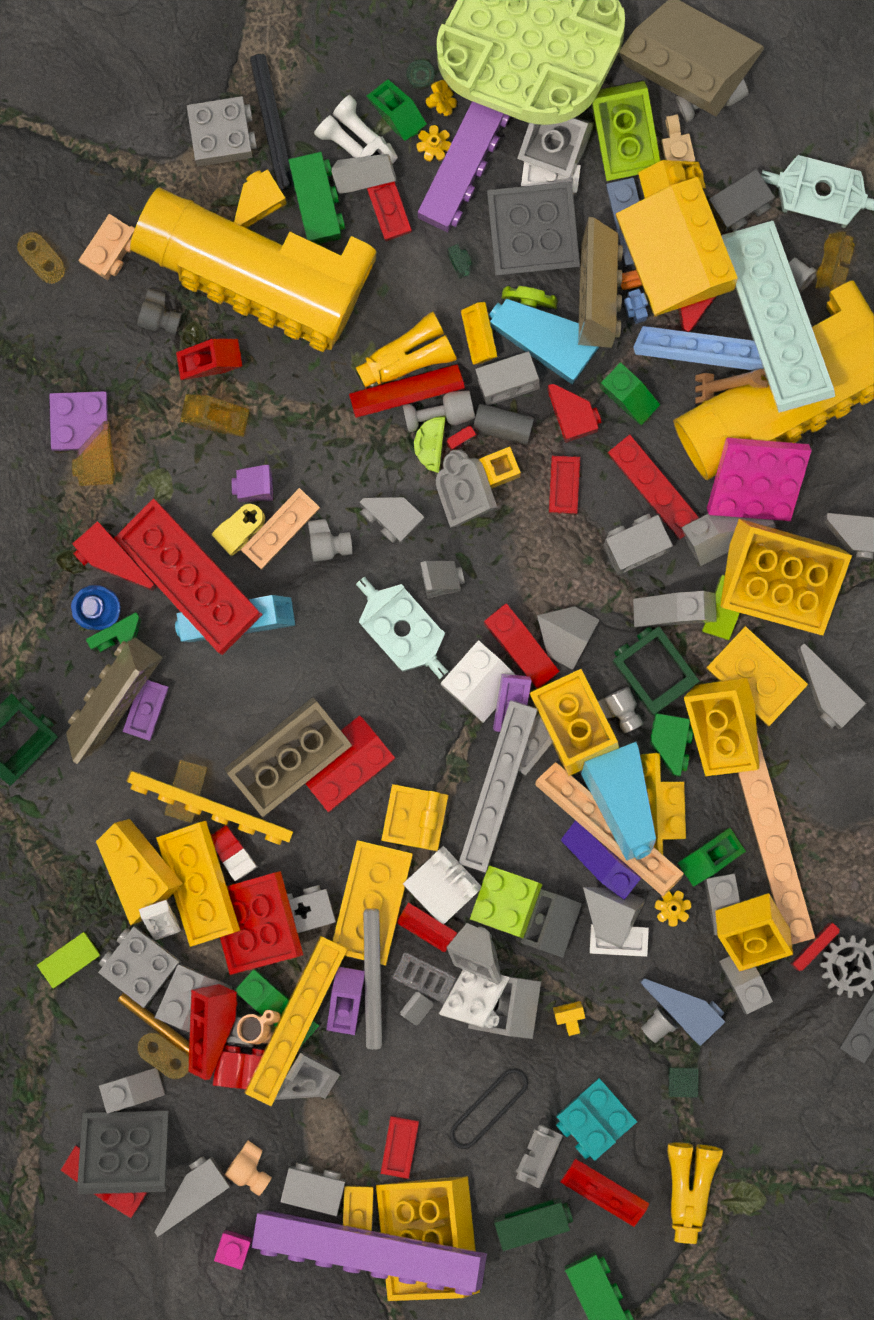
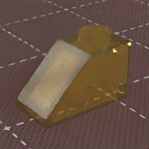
M186 394L180 422L205 430L244 437L249 409L208 395Z
M103 421L78 449L77 458L72 459L73 477L78 476L79 486L113 484L115 469L110 421Z

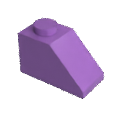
M269 465L236 470L237 478H232V495H237L239 502L273 501L272 471Z
M338 967L331 994L327 1023L328 1031L355 1035L365 971Z

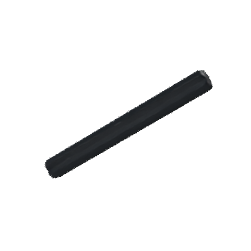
M256 54L250 57V63L275 179L280 190H288L294 186L267 59L265 54Z

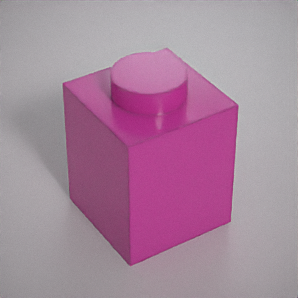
M225 1230L214 1261L242 1270L252 1238Z

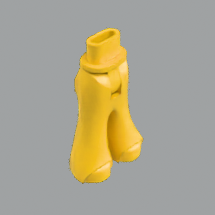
M433 311L423 317L407 333L381 347L370 357L365 358L367 362L356 367L365 387L375 382L379 385L381 382L397 379L429 365L449 363L457 360L445 335L407 355L416 346L444 335Z
M681 1142L668 1143L667 1151L672 1174L671 1216L672 1228L675 1229L674 1241L697 1244L698 1232L702 1231V1225L706 1216L710 1186L721 1160L723 1149L710 1145H696L693 1188L689 1190L693 1145Z

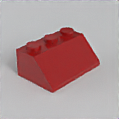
M358 716L341 730L352 746L305 783L329 813L396 760L361 716Z

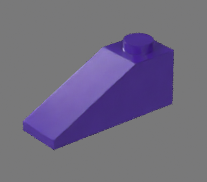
M576 820L562 837L561 841L602 884L622 899H626L641 879L636 872Z

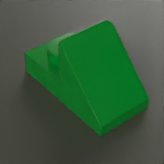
M134 613L87 638L86 641L91 650L96 651L99 649L100 653L115 646L114 641L117 639L121 644L123 641L128 642L136 638L141 618L139 614Z

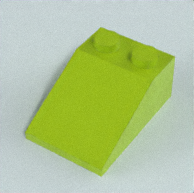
M645 81L599 90L591 105L606 181L639 175L638 172L660 162L649 93Z

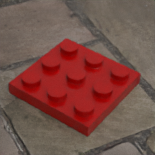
M281 871L226 886L240 929L238 932L220 937L230 975L303 955Z

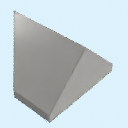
M575 606L537 615L548 657L573 670L599 619Z
M583 887L595 937L622 948L645 903V899L629 893L624 900L609 888Z
M302 1051L285 1077L275 1100L322 1097L325 1099L340 1074Z

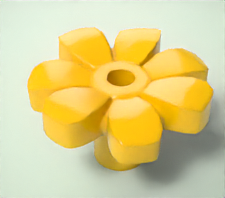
M445 80L437 81L431 85L434 94L426 98V104L429 108L436 107L439 114L443 113L444 116L451 115L452 109L457 107V100L451 98L454 94Z
M435 125L430 126L429 133L421 131L418 137L423 142L417 143V151L420 153L425 151L424 159L428 162H431L434 156L438 161L444 160V151L448 152L451 142L446 141L449 139L450 134L446 130L439 133V129Z
M668 891L662 896L663 901L657 900L654 907L661 910L657 915V919L660 922L668 919L670 927L677 926L678 919L682 922L687 921L689 915L685 910L691 908L690 901H682L684 894L681 891H676L674 896ZM673 905H674L675 908H676L674 911H672V909H671V907H672Z

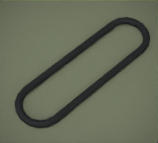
M514 1068L505 1071L461 1116L450 1130V1139L454 1146L460 1149H468L475 1145L522 1096L528 1085L524 1072ZM508 1074H519L523 1078L524 1084L517 1095L469 1144H459L454 1138L456 1128Z

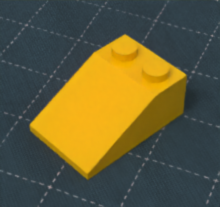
M582 669L530 692L534 705L538 708L540 718L568 777L581 771L585 761L619 749L618 741Z
M748 678L695 685L684 696V701L705 776L758 770L760 767L755 703Z

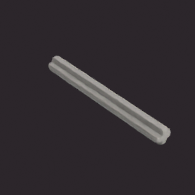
M369 908L365 909L363 913L367 1049L376 1050L382 1047L379 910Z

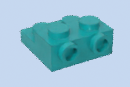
M600 1078L595 1080L556 1115L559 1119L556 1126L566 1137L572 1134L579 1142L575 1148L585 1159L591 1156L594 1161L637 1123Z

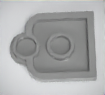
M453 450L446 455L443 461L444 469L436 477V487L450 528L462 525L497 508L483 464L476 458H469L462 450Z

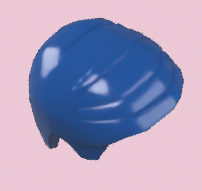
M90 585L81 589L75 595L71 604L73 618L81 627L88 630H103L117 622L121 613V605L117 595L111 589L100 585Z

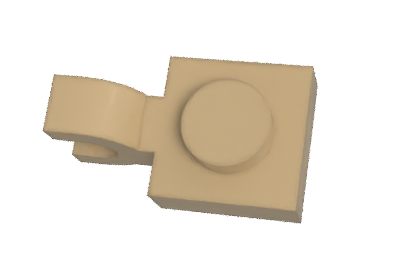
M678 114L666 117L665 124L669 138L661 140L665 160L695 162L690 134L681 135Z

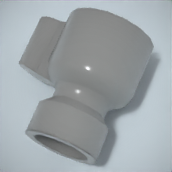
M325 519L308 521L313 562L331 560L337 553H340L342 556L352 555L350 532L339 533L338 536H333Z
M630 687L623 688L605 698L597 700L606 718L618 717L620 719L619 726L623 733L643 725L640 715L634 711L637 702Z

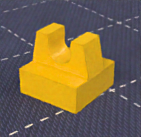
M581 1001L553 1007L557 1025L565 1023L569 1036L579 1034L577 1020L585 1018Z

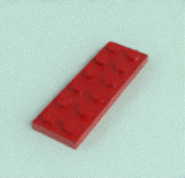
M154 498L114 538L219 654L223 655L263 615Z

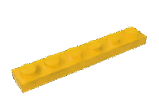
M130 770L126 780L132 784L130 789L147 795L148 790L159 794L158 800L174 805L175 800L185 803V810L198 815L201 814L202 810L213 814L212 820L225 825L228 824L229 820L239 824V830L254 835L256 830L265 833V840L281 845L282 840L290 842L293 831L132 770Z
M320 936L244 1092L245 1094L272 1106L347 951L346 948Z

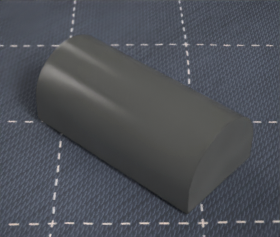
M479 404L473 430L475 433L527 446L534 417Z

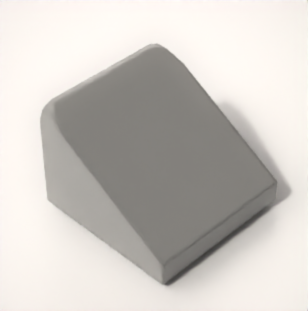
M416 991L400 1011V1015L414 1025H418L433 1007V1002L419 991Z

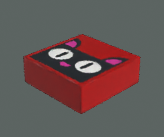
M468 426L447 439V446L450 451L458 450L476 439V433L471 426Z

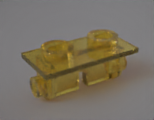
M846 232L829 234L825 241V253L822 264L818 268L816 288L829 287V290L832 291L845 284L848 268L840 266V263L850 264L855 243H853L854 238L845 235Z

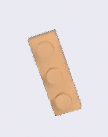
M299 488L244 545L241 551L262 570L319 511L320 507Z

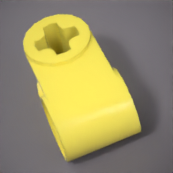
M246 504L233 516L224 521L212 533V536L230 556H233L264 526L265 514L258 506ZM248 512L252 514L257 512L255 516L257 519L256 523H245L248 520L246 516Z

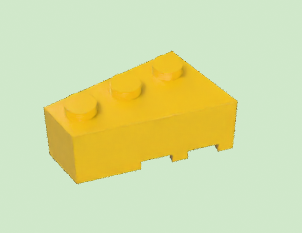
M130 819L114 823L96 841L130 925L143 921L139 909L167 900L183 885Z

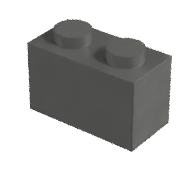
M756 169L708 200V204L713 216L724 233L731 229L733 232L740 230L748 224L747 219L755 214L757 217H760L772 209L770 205L775 197Z
M541 889L521 943L563 958L582 903Z

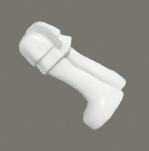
M348 95L340 102L334 110L333 116L360 137L367 146L365 148L360 146L341 128L331 115L323 120L314 132L321 140L336 142L354 158L371 156L375 151L380 155L389 154L392 164L398 158L391 144L386 143L383 136H378L357 116V103L351 95Z

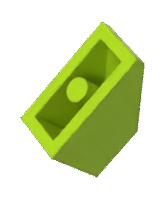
M721 575L715 589L717 622L704 623L702 632L729 641L739 612L720 606L725 578L724 575Z

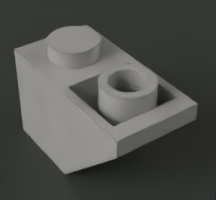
M404 497L363 498L360 501V506L363 508L360 511L361 514L372 524L376 520L383 527L380 532L391 543L397 540L402 544L425 521L424 516Z

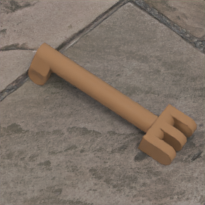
M764 369L715 381L714 374L703 373L695 375V381L702 382V385L695 387V393H702L701 397L695 398V404H702L703 401L713 398L714 392L751 385L754 388H767L768 381L761 380V377L766 376Z

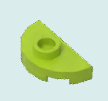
M507 286L503 289L501 297L502 299L520 302V304L535 309L537 306L557 309L558 299L555 295H545V291L519 286L517 289Z
M446 416L434 417L425 421L418 429L414 440L415 454L420 462L428 470L437 473L440 472Z

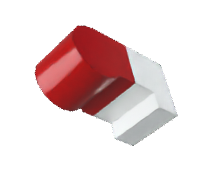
M227 825L211 834L214 848L234 881H238L258 867Z

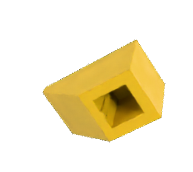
M662 160L638 172L645 198L671 185L696 177L699 178L702 189L706 188L703 171L700 168L699 162Z
M510 447L479 459L483 464L491 489L520 478L521 472Z

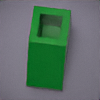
M655 714L650 744L656 753L660 754L661 760L671 774L679 777L681 776V771H687L689 755L684 753L686 743H691L693 737L692 726H689L690 719Z

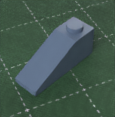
M645 978L639 981L699 1046L725 1023L721 1018L724 1012L713 1001L708 1004L702 999Z

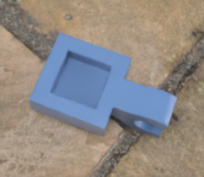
M639 289L628 292L627 298L624 300L628 317H633L635 324L646 321L648 314L645 307L648 305L645 293L641 294Z

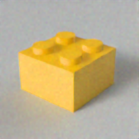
M769 893L715 911L718 938L739 972L793 955L790 928Z

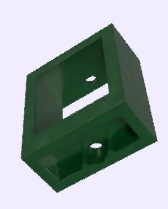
M650 626L637 635L639 639L637 643L631 647L628 643L624 644L614 652L616 658L612 660L613 665L651 716H654L700 682L659 626L654 630ZM657 638L686 678L652 701L623 661Z
M13 693L0 704V729L18 710L39 729L6 763L0 759V778L9 786L58 738L51 729L54 724L43 713L38 717L33 712L35 706L24 696L19 700Z
M560 1197L494 1217V1224L503 1251L570 1231L568 1223L573 1222L568 1203L562 1204Z

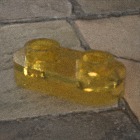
M29 232L20 237L17 249L26 263L42 281L46 283L58 282L65 273V266L55 251L37 233ZM29 242L36 243L34 250H27L26 247ZM53 263L54 269L50 272L45 271V265Z
M148 1033L140 1039L138 1043L139 1055L164 1075L172 1079H179L188 1073L189 1056L162 1035ZM150 1042H156L158 1045V1050L155 1053L148 1050ZM175 1058L181 1061L179 1069H174L171 1066V1061Z

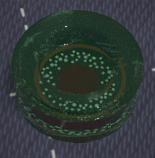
M416 60L408 66L407 81L413 88L423 90L432 85L435 72L433 66L428 61Z

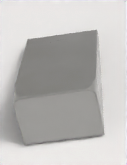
M389 154L337 160L332 167V175L338 193L353 192L396 181V175Z

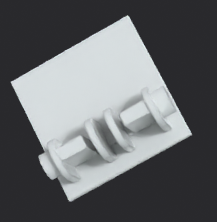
M444 846L403 883L426 910L442 924H445L481 889V885L461 864H458L459 862Z
M462 970L439 1014L482 1028L484 1026L487 1028L497 1026L499 1016L496 1015L493 1009L510 978L501 975L502 981L497 985L466 970Z

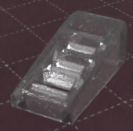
M404 952L393 975V979L444 1003L456 976ZM409 961L415 964L407 979L403 977ZM421 966L425 970L417 984L413 980ZM431 971L435 973V976L429 988H426L423 985ZM441 976L446 979L438 994L434 992V989Z

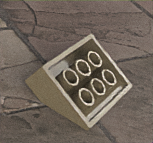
M668 0L632 32L619 53L626 67L717 117L764 50V47L680 0Z
M133 638L128 642L123 641L114 653L117 656L114 663L105 666L99 675V678L102 680L97 688L93 686L85 695L83 700L87 703L83 709H77L68 721L71 726L66 735L72 760L76 764H79L102 748L163 658L137 638Z

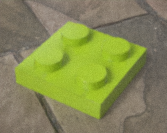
M488 866L470 920L524 938L542 884Z

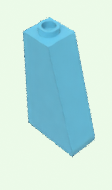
M506 299L502 305L497 303L489 314V317L492 319L490 321L492 329L525 352L529 351L533 358L572 385L599 348L597 346L578 345L579 323Z
M269 595L249 599L263 615L244 634L295 626L290 597ZM176 613L175 629L182 642L206 640L182 613Z
M634 742L585 761L581 772L626 861L632 858L642 859L652 852L656 841L637 743Z

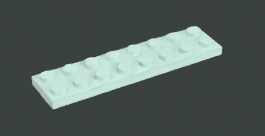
M774 221L721 235L738 278L735 288L778 412L835 397L834 387Z

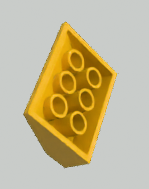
M698 177L671 185L616 213L617 221L654 316L735 289L738 278Z
M739 519L729 545L720 606L739 613L824 635L852 555L837 546Z
M468 1176L376 1185L381 1233L476 1251ZM390 1275L386 1279L388 1301L468 1297L467 1295L455 1293V1288L444 1286V1290L428 1288L425 1282L416 1281V1284H406L399 1282V1277ZM480 1290L472 1292V1295L480 1293Z

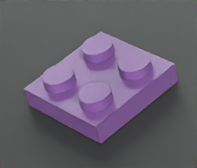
M107 392L50 393L52 451L109 449Z

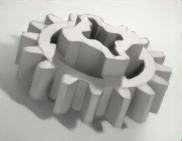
M850 935L848 942L843 937H838L839 945L836 946L830 942L828 945L831 952H822V955L827 960L826 962L819 963L820 967L826 968V972L820 976L821 978L830 979L826 986L829 989L836 986L837 995H841L846 990L848 998H852L853 991H856L860 997L864 996L863 988L870 991L874 989L871 985V981H874V955L872 954L874 945L865 947V938H861L856 943L854 935ZM853 947L848 955L841 956L837 954L844 948ZM863 953H865L869 960V969L864 966L862 960ZM854 958V965L857 967L856 972L850 971L847 974L848 968L844 964L846 961L851 962ZM832 964L837 966L840 973L838 980L833 974ZM861 977L865 979L858 985L849 986L854 978Z

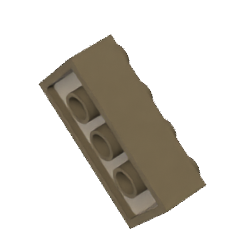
M588 217L581 242L578 345L612 348L615 337H620L621 320H616V313L620 312L622 296L617 295V287H621L622 270H618L617 267L618 262L622 260L623 245L618 244L617 232L594 217Z
M312 697L224 769L259 814L264 817L350 748L352 744L314 697Z

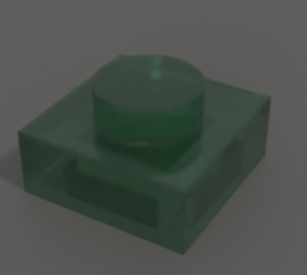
M458 244L447 248V254L459 279L469 275V266L472 265V261L467 250L461 251Z
M669 1067L668 1096L698 1098V1068Z

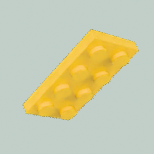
M199 822L156 837L163 860L183 883L173 894L190 947L240 931L207 822Z
M357 840L332 941L347 949L344 956L364 960L363 913L365 909L374 908L379 910L380 964L386 965L405 889L403 883L407 880L413 856L412 853Z

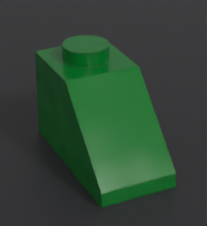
M389 79L366 96L390 128L404 141L415 136L421 128L427 125L413 100Z
M621 362L601 382L600 389L640 426L660 406L646 386Z
M728 828L679 861L678 864L694 887L717 873L746 851L731 828Z

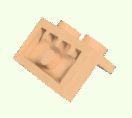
M109 214L78 261L106 280H109L111 275L116 276L123 266L124 262L121 260L126 252H132L130 250V243L135 228L133 226L129 227Z

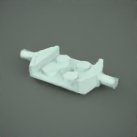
M800 155L791 162L784 172H780V175L762 170L761 177L765 183L776 185L779 188L783 212L787 213L789 210L842 224L841 227L846 228L860 209L864 210L865 208L874 211V199L867 198L868 195L865 194L861 171ZM820 182L827 183L831 189L830 194L827 196L818 195L815 185Z
M366 577L361 579L366 587L358 581L356 586L367 596L368 600L359 620L362 627L402 672L425 665L426 667L429 666L437 677L441 679L443 677L442 673L445 675L448 670L437 660L436 654L445 636V632L438 627L402 584L378 591V589L375 590ZM406 621L410 625L411 630L407 636L400 637L395 634L394 626L397 622Z

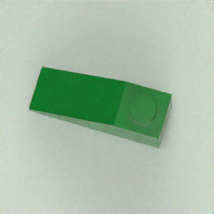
M253 969L235 990L239 996L262 1016L266 1010L278 1012L281 1018L289 1002V998L257 969ZM314 1020L312 1021L301 1046L319 1027V1025Z

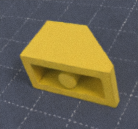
M268 169L263 173L260 170L247 177L246 180L248 182L243 184L234 223L248 228L287 204L283 193Z

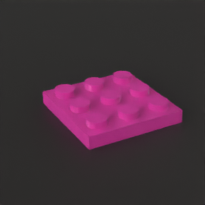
M726 438L707 506L708 514L791 521L811 454L809 444Z

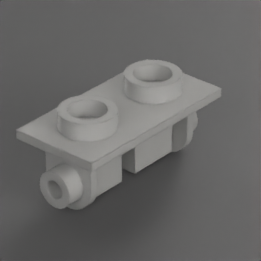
M539 1125L537 1129L533 1130V1136L527 1147L531 1151L529 1155L524 1154L518 1169H516L518 1173L516 1178L525 1183L528 1182L539 1189L563 1135L544 1125Z

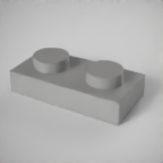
M539 714L535 718L519 768V772L524 776L527 775L552 743Z

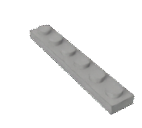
M510 700L458 864L483 872L487 871L538 708Z

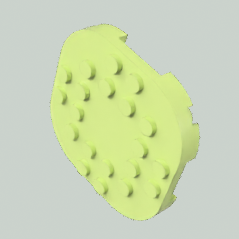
M457 0L445 25L441 24L437 35V61L440 73L450 88L462 97L519 120L541 125L568 121L580 115L592 104L622 46L625 28L624 7L622 8L619 0Z

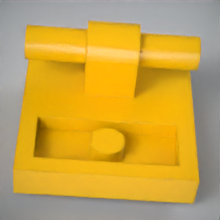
M392 784L381 841L438 851L448 795Z

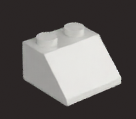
M478 640L441 682V686L484 723L496 709L501 675L515 674Z

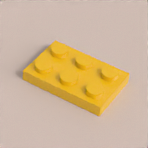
M746 626L706 667L719 681L748 678L755 703V714L767 726H770L808 685Z

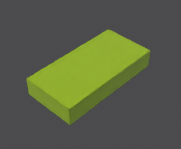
M83 932L37 966L54 989L97 959L101 954L87 934Z

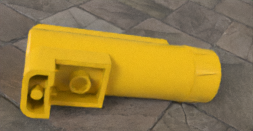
M160 187L153 192L146 203L130 243L131 251L158 263L161 267L177 272L182 286L193 292H197V290L203 291L208 294L207 297L210 300L222 304L224 301L232 305L233 310L239 314L256 316L261 324L273 328L275 325L283 329L284 334L295 340L302 338L309 341V345L312 348L324 352L325 349L332 350L335 342L341 335L353 311L359 293L376 261L377 253L372 246L352 236L342 255H338L292 232H289L284 244L281 245L197 205L192 200L181 198Z
M849 281L830 291V301L827 302L826 308L831 317L812 327L834 387L835 397L779 413L769 383L767 388H754L751 385H744L728 389L707 401L705 400L701 405L673 420L676 432L685 451L705 480L716 476L726 438L796 443L802 439L801 434L808 430H811L812 433L827 425L826 420L834 416L839 419L851 412L850 407L860 402L861 405H865L874 399V314L854 281ZM766 376L761 377V380L768 381Z

